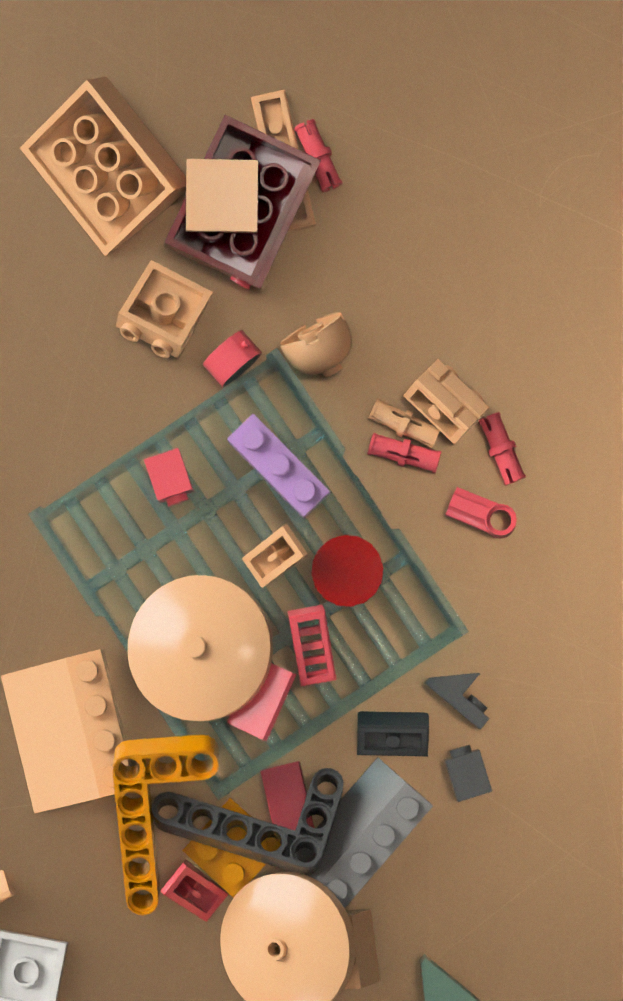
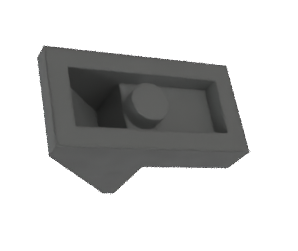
M480 673L429 677L425 681L428 687L478 729H481L490 719L484 714L487 707L472 694L468 699L462 696Z

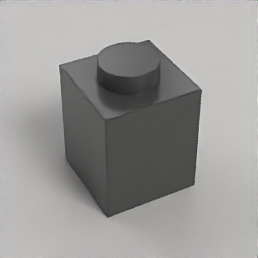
M466 745L449 751L451 757L444 759L458 802L493 792L479 749L471 751L470 745Z

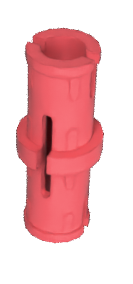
M314 119L306 121L307 125L303 122L297 125L294 130L297 132L306 154L321 160L315 175L321 186V191L328 192L330 191L329 187L332 186L335 189L342 185V180L339 178L330 158L332 155L330 147H325Z
M497 412L478 421L491 448L488 450L490 457L495 458L506 486L526 478V475L523 473L514 448L517 447L515 441H510L500 417L501 414Z
M373 433L367 454L398 462L397 466L404 467L407 464L436 473L442 451H435L411 444L412 440L404 439L403 442Z

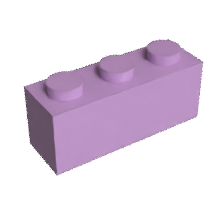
M254 414L227 438L229 444L303 519L330 495V491Z

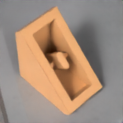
M285 524L246 554L242 560L263 588L308 557V553L290 527Z

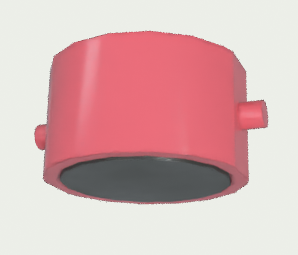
M240 330L216 348L204 361L203 366L223 388L242 375L261 356L262 352L245 332Z

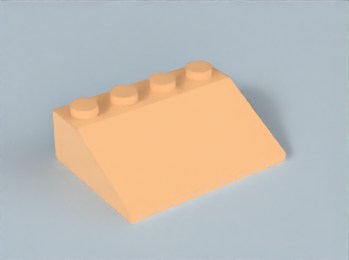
M107 76L86 80L20 147L105 256L112 253L159 216L186 192L185 174Z
M104 649L1 675L34 814L115 794L112 772L116 747L123 741H127ZM131 759L122 761L126 766H133Z

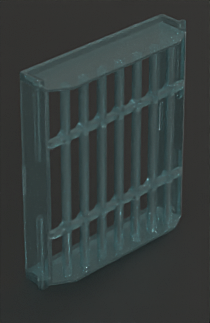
M278 348L265 355L266 361L46 508L39 506L28 514L95 616L105 617L127 653L129 638L98 593V590L115 580L137 613L145 599L127 574V571L145 560L161 586L174 581L175 579L156 553V551L173 540L197 575L216 577L186 533L187 530L204 520L279 631V634L272 638L273 654L288 645L295 655L289 620L267 587L264 586L262 588L242 560L245 556L216 511L234 500L263 542L273 532L246 491L264 480L314 556L324 543L307 518L303 519L255 469L237 480L199 423L217 411L233 433L243 423L229 402L247 391L279 440L330 491V495L322 503L343 535L363 538L305 453V451L320 441L324 442L398 552V554L383 563V577L379 588L419 647L401 659L365 604L349 607L389 666V668L371 679L330 618L331 615L344 606H336L329 601L323 603L331 646L359 688L341 699L330 681L314 684L329 708L313 719L310 718L290 688L284 705L300 728L282 740L275 729L272 728L268 740L265 741L269 749L252 760L224 718L209 721L239 766V769L224 779L221 778L218 772L211 778L205 779L218 800L436 652L469 632L401 530L391 529L376 503L359 478L353 473L343 458L346 450ZM274 372L278 374L314 428L298 440L259 384V382ZM188 431L225 488L207 500L187 470L194 492L187 495L196 508L180 519H177L166 501L158 502L150 477L139 462L156 451L161 454L173 450L169 442ZM126 471L130 473L166 527L150 539L146 538L110 484L111 481ZM96 491L100 493L136 547L120 559H117L80 503ZM66 511H69L106 567L90 579L51 522ZM406 565L448 626L447 629L432 639L389 577ZM296 566L283 573L305 607L321 605ZM318 619L298 623V628L319 624ZM309 651L303 652V657L312 656ZM318 664L305 666L306 672L321 669ZM159 710L175 736L193 735L183 719L173 717ZM202 753L195 756L196 759L201 761L209 759L206 754Z

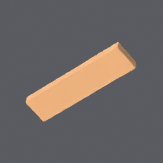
M285 89L251 97L258 130L298 149ZM308 189L288 232L316 226Z

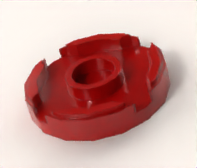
M341 535L331 538L319 548L313 559L311 575L315 588L325 600L336 606L353 607L365 603L376 594L382 583L384 567L380 554L370 542L359 536Z

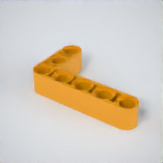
M208 735L127 740L120 743L115 749L112 772L125 896L128 908L137 915H147L155 911L159 900L160 882L151 809L150 784L197 781L214 776L219 766V747L215 739ZM202 753L209 755L211 758L201 761L196 759L195 756ZM168 756L173 758L174 761L167 764L160 762L158 759ZM126 759H133L138 764L134 766H126L122 763V761ZM135 792L140 794L141 797L130 799L126 794ZM133 825H139L144 829L141 831H133L129 827ZM144 858L147 861L144 863H136L133 861V859ZM146 890L150 893L147 895H140L136 893V891Z

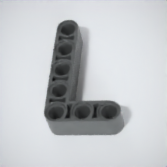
M324 768L316 772L312 778L295 831L173 792L160 793L155 797L151 808L153 821L157 828L164 832L290 872L310 875L317 871L321 864L342 799L344 782L340 773L334 769ZM322 782H331L336 786L337 790L333 794L324 795L317 787ZM167 805L174 806L178 813L171 819H164L158 814L162 807ZM312 815H320L326 820V824L322 828H312L308 825L307 819ZM200 816H206L213 822L205 830L195 828L192 823ZM233 827H241L247 834L242 840L235 841L227 836V832ZM272 837L276 838L281 843V846L278 850L270 852L265 850L261 843L266 838ZM308 848L315 853L316 857L311 862L306 863L298 860L295 854L300 849Z

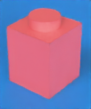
M179 448L144 459L159 503L166 501L169 507L189 500L187 494L194 492Z

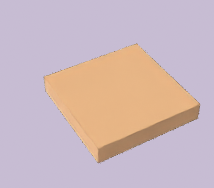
M186 159V232L257 233L258 160Z

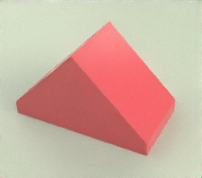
M185 859L161 890L166 897L206 922L228 896V893L187 859Z

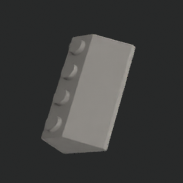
M377 757L341 799L321 864L317 871L307 876L316 879L329 888L345 908L433 805ZM324 819L316 829L322 828L326 824V820ZM308 848L300 849L295 854L298 860L306 863L311 862L316 857L315 853Z

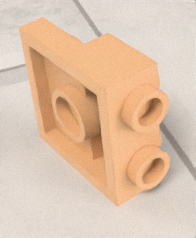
M151 260L119 311L116 327L120 328V334L129 341L137 342L141 339L149 343L156 355L163 358H169L172 355L178 359L192 336L195 325L210 302L213 292Z

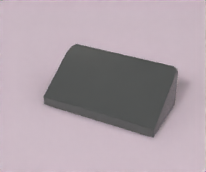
M358 712L357 755L428 756V713Z

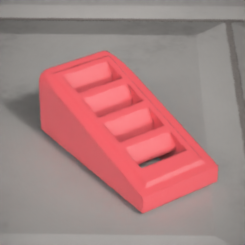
M323 605L287 611L300 685L307 686L337 680ZM318 619L319 624L298 628V623ZM321 634V639L301 642L300 637ZM322 648L324 650V654L303 657V652ZM326 662V669L306 672L305 666Z

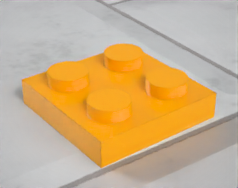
M231 797L221 807L252 817ZM211 819L201 830H205L211 826V824L213 823ZM233 827L227 832V836L235 841L242 840L247 834L241 827ZM269 837L262 841L261 846L265 850L273 852L280 848L281 843L276 838ZM192 840L182 850L233 898L266 865L265 863Z

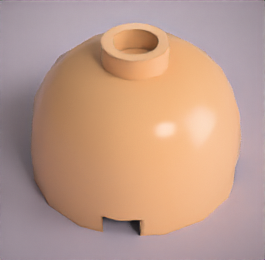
M341 312L322 316L316 319L317 324L308 328L304 325L288 335L280 343L282 352L292 367L302 374L316 375L322 373L324 377H329L343 368L340 362L350 352L352 335Z

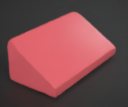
M271 663L269 674L260 691L246 706L229 716L228 724L267 741L296 674Z
M299 761L265 768L260 771L272 824L294 831L296 830L307 796ZM310 816L307 819V823L310 827L315 828L313 818Z

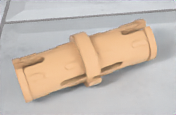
M378 398L368 419L396 431L395 435L399 437L407 436L431 449L440 432L434 425L413 416V412L409 410L404 412Z

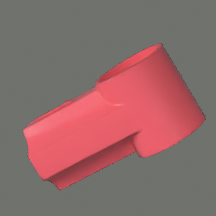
M459 487L456 488L445 514L447 517L487 532L492 537L499 539L511 535L517 522L516 513L508 505L498 504ZM498 512L507 514L510 518V526L505 530H496L490 522L492 515Z

